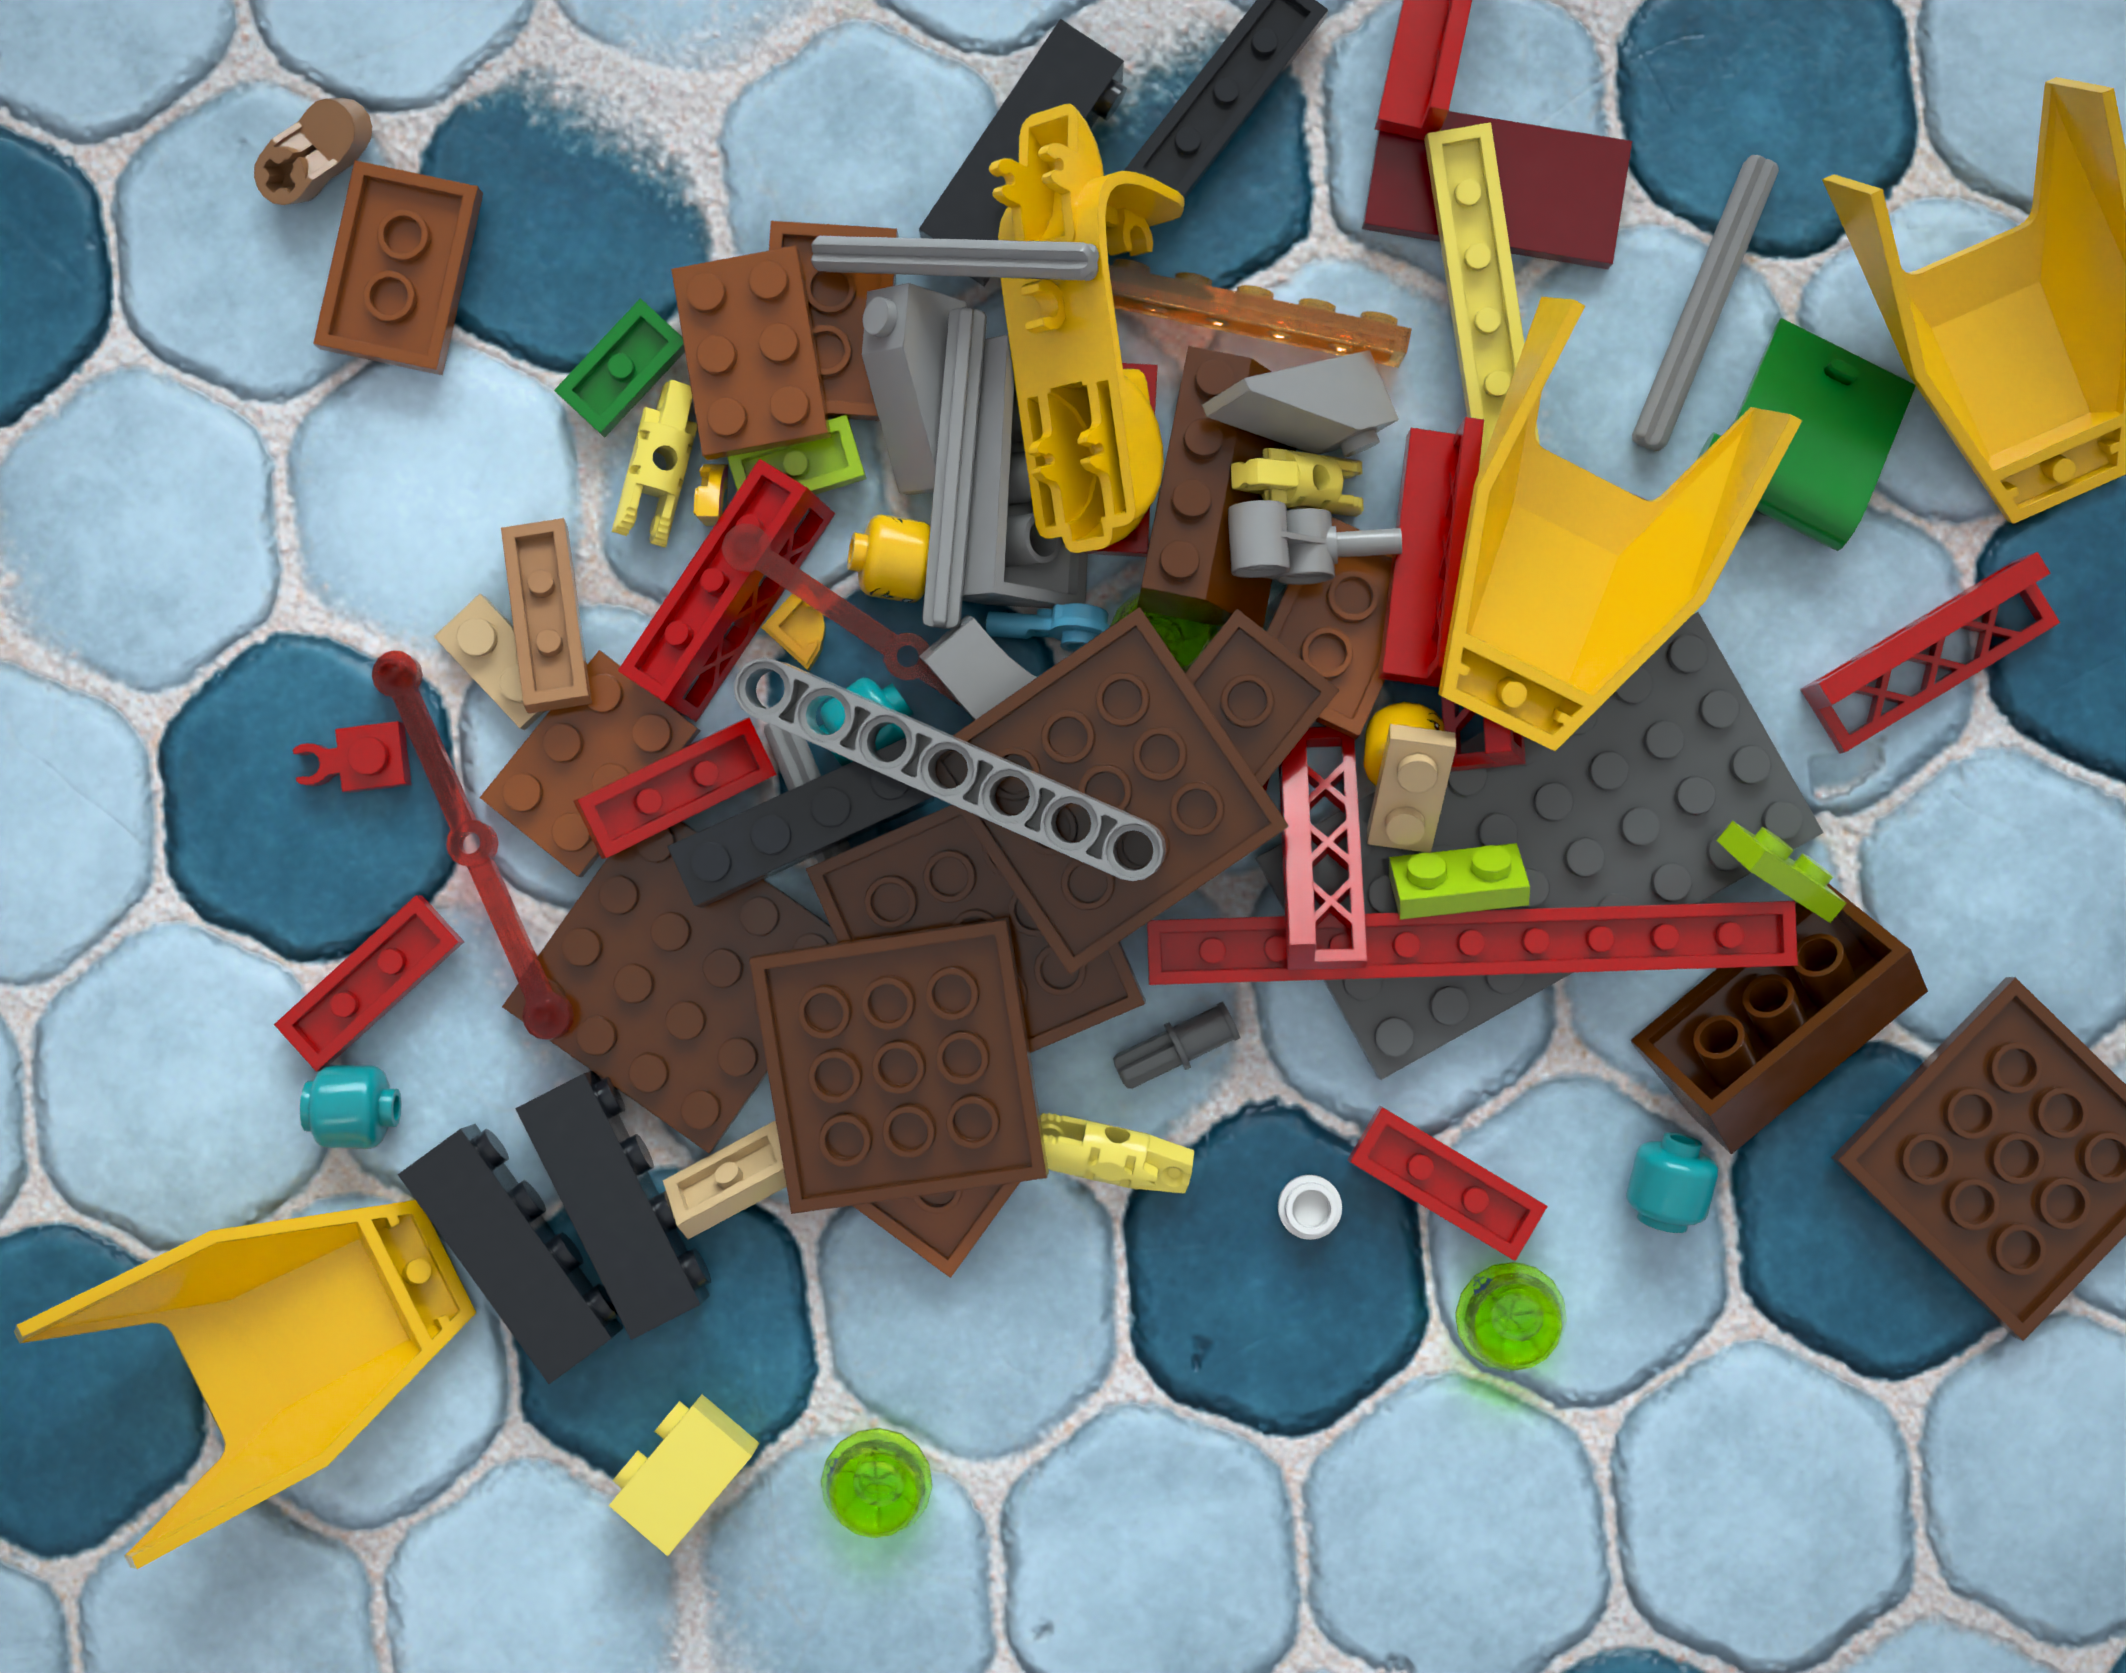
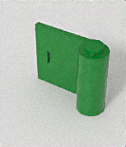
M1781 318L1772 332L1737 416L1731 426L1750 407L1791 414L1803 421L1755 510L1836 551L1842 549L1855 532L1866 511L1916 385ZM1713 432L1704 444L1698 458L1702 456L1721 437V435Z

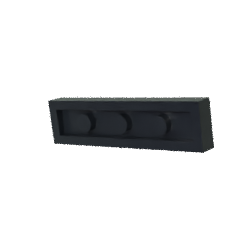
M1256 0L1131 160L1125 171L1137 172L1152 177L1177 190L1186 199L1324 22L1328 9L1316 0Z

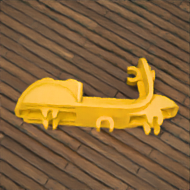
M1063 104L1032 114L1026 118L1019 135V163L1013 159L1003 158L992 162L989 166V171L996 177L1002 176L1006 182V185L999 186L992 192L993 197L997 201L1008 206L1000 221L998 240L1084 242L1095 245L1099 252L1097 262L1098 273L1090 281L1001 278L1035 526L1039 535L1043 538L1053 539L1062 537L1065 548L1073 553L1103 549L1119 542L1139 525L1156 498L1161 484L1164 465L1162 438L1159 424L1150 405L1145 375L1139 369H1123L1108 253L1110 256L1129 252L1130 256H1138L1152 252L1153 238L1149 227L1181 217L1184 211L1185 198L1177 190L1152 177L1137 172L1119 171L1104 176L1097 142L1086 120L1075 106Z

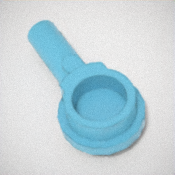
M1082 603L1056 604L1053 606V609H1038L1037 614L989 611L986 619V633L990 637L1028 639L1033 636L1051 637L1061 641L1060 647L1072 653L1111 626L1107 624L1109 614L1106 610Z

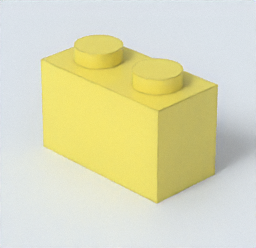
M701 1394L690 1409L679 1401L654 1431L663 1439L648 1458L638 1450L612 1480L621 1490L608 1506L666 1556L674 1550L738 1474L760 1444L703 1394Z

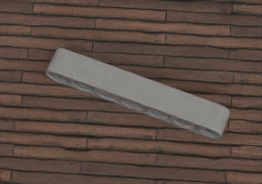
M767 658L754 659L745 664L736 675L734 683L735 699L742 710L751 716L1108 874L1128 881L1143 880L1155 873L1164 862L1166 854L1165 839L1159 829L1150 822L791 664ZM775 671L784 682V694L778 704L766 708L757 698V683L763 675ZM835 697L843 705L846 716L840 730L834 734L827 735L817 725L816 712L821 702L827 698ZM895 723L905 733L907 743L901 757L889 762L879 755L876 750L875 741L877 734L883 727ZM950 750H956L967 761L968 772L963 783L951 789L940 783L936 777L935 768L937 760L942 754ZM1008 777H1017L1026 784L1030 796L1024 811L1014 816L1006 814L999 808L995 796L999 784ZM1071 803L1085 808L1091 818L1090 832L1080 842L1067 841L1061 837L1056 826L1057 814L1063 807ZM1128 831L1142 832L1152 842L1153 856L1149 864L1144 868H1128L1118 858L1116 850L1118 841Z

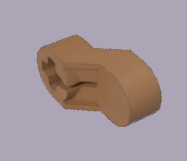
M347 98L319 100L306 110L297 123L272 138L260 153L254 165V179L263 197L279 205L311 201L320 193L329 180L353 165L354 160L357 161L372 138V123L365 108L355 100Z

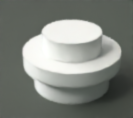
M1302 1175L1288 1182L1281 1191L1278 1199V1214L1285 1228L1293 1235L1302 1239H1318L1328 1235L1337 1226L1342 1214V1202L1338 1191L1329 1181L1316 1175Z

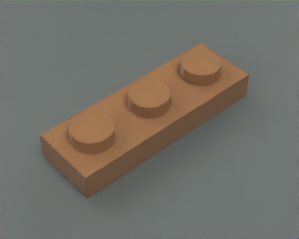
M560 518L502 527L501 534L523 705L527 713L592 704L569 531L565 519Z

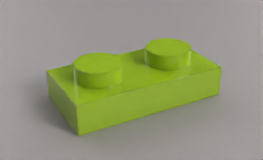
M847 414L829 420L831 438L727 457L737 491L759 458L801 483L815 495L866 480L865 471Z
M1732 820L1716 840L1751 873L1829 923L1833 921L1847 904L1827 886L1834 877L1831 873L1804 853L1796 861L1789 858L1794 850L1764 827H1761L1757 834L1754 835Z
M1517 843L1389 857V878L1400 919L1529 905L1530 884Z

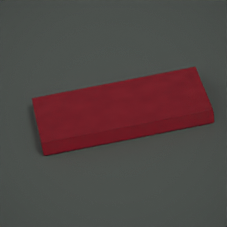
M1448 111L1441 131L1491 122L1511 254L1609 269L1612 266L1632 141ZM1383 131L1377 132L1362 224L1363 230L1440 242L1425 141Z

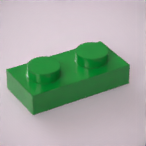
M640 298L554 391L605 438L685 353L683 337Z

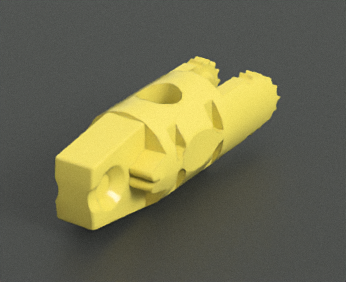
M669 380L662 386L656 410L648 407L643 409L611 532L625 536L629 534L637 518L641 493L658 497L655 515L650 525L649 540L651 544L666 548L698 427L697 423L688 421L693 399L690 385ZM654 452L664 457L666 461L665 470L659 469L654 464Z
M1265 448L1263 449V458L1249 459L1246 463L1236 462L1231 464V484L1234 490L1260 494L1263 500L1285 503L1288 509H1324L1330 511L1331 514L1358 517L1364 511L1362 497L1341 494L1344 479L1362 474V461L1285 449Z
M1042 1113L1040 1115L1048 1169L1051 1171L1135 1190L1186 1193L1192 1175L1194 1150L1149 1135L1148 1133L1064 1115L1059 1116L1050 1113Z

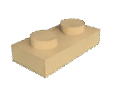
M479 594L445 625L434 638L520 729L526 730L545 711L527 713L523 705L514 627L485 596Z
M1390 724L1367 826L1368 845L1431 853L1456 750L1454 732Z
M776 1121L765 1125L663 1180L676 1225L687 1239L700 1234L787 1187Z

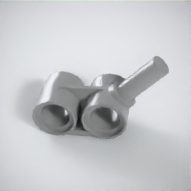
M1271 500L1247 501L1234 504L1228 508L1231 574L1233 576L1277 579L1280 583L1293 585L1315 584L1332 580L1335 577L1334 564H1338L1339 557L1402 554L1401 528L1336 532V526H1332V514L1330 511L1315 508L1287 511L1285 503Z

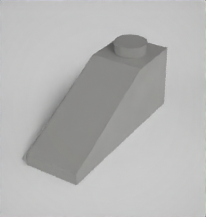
M911 283L867 291L866 308L863 314L864 334L862 357L898 491L905 495L932 493L934 489L948 317L952 309L966 308L967 303L966 301Z
M1370 350L1247 377L1202 404L1208 418L1317 455L1337 449L1342 450L1344 457L1361 453L1380 442L1377 432L1399 420Z

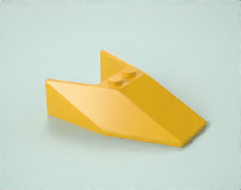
M2060 77L2046 81L2044 85L2032 209L2028 218L2012 229L1916 271L1905 272L1901 268L1883 189L1835 174L1822 179L1908 375L2008 522L2012 524L2126 475V147L2114 88Z
M1541 296L1474 484L1438 694L1556 751L1706 602L1803 420L1791 414L1750 407L1661 496L1654 500H1643L1539 445L1536 439L1535 428L1542 389L1585 308V305L1573 299Z
M411 1200L211 1230L17 1324L14 1334L19 1344L151 1323L161 1324L172 1334L223 1437L224 1450L219 1460L124 1555L130 1568L139 1569L327 1467L476 1314V1311L430 1219L418 1202Z

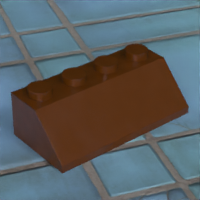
M1188 346L1137 608L1140 607L1143 612L1223 627L1235 610L1238 609L1262 629L1264 627L1272 579L1244 578L1231 574L1228 508L1230 506L1247 501L1263 500L1260 494L1232 489L1231 464L1236 462L1246 463L1249 459L1263 458V449L1265 448L1296 451V448L1208 418L1202 407V404L1242 379L1272 372L1252 358Z
M1829 883L1827 886L1847 903L1831 923L1798 902L1795 904L1798 966L1717 968L1630 1040L1635 1049L1687 1112L1730 1154H1733L1928 992L1911 949Z

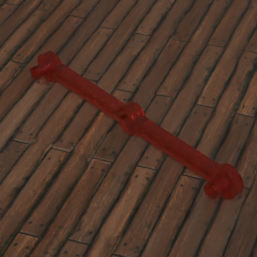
M740 524L733 527L725 535L722 543V554L725 561L733 569L740 572L759 571L881 653L886 670L892 676L901 680H914L918 678L963 708L919 657L929 648L928 643L921 636L914 633L895 634L770 549L768 536L760 527L753 524ZM903 646H911L917 652L918 659L911 667H903L898 663L897 653Z
M393 650L386 652L373 665V684L379 692L394 700L451 829L446 842L448 854L453 861L468 868L527 1001L522 1015L524 1026L536 1038L546 1040L560 1038L569 1031L573 1024L574 1012L572 1005L566 997L552 991L494 860L499 844L497 834L491 826L476 820L418 689L423 677L421 665L414 657L403 651ZM475 833L480 839V846L477 851L468 854L463 846L464 840L469 834Z

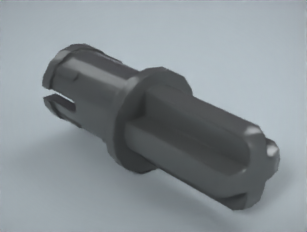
M1222 1001L1216 1007L1174 1027L1171 1026L1170 1022L1164 1024L1166 1031L1116 1054L1113 1061L1123 1084L1127 1088L1133 1089L1180 1065H1183L1185 1070L1191 1068L1189 1061L1232 1040L1240 1039V1035L1227 1007Z

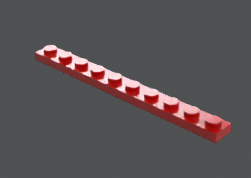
M1795 901L1482 910L1400 919L1398 913L1365 914L1366 968L1287 970L1285 916L1151 920L1146 923L1148 985L1798 966ZM1328 915L1316 927V950L1352 949L1351 930L1333 915Z

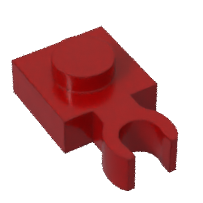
M399 721L335 729L337 748L328 749L321 745L305 743L293 749V754L300 756L314 753L320 762L319 769L314 775L296 777V782L299 784L320 786L328 783L333 777L340 775L342 792L347 793L411 785L405 724Z

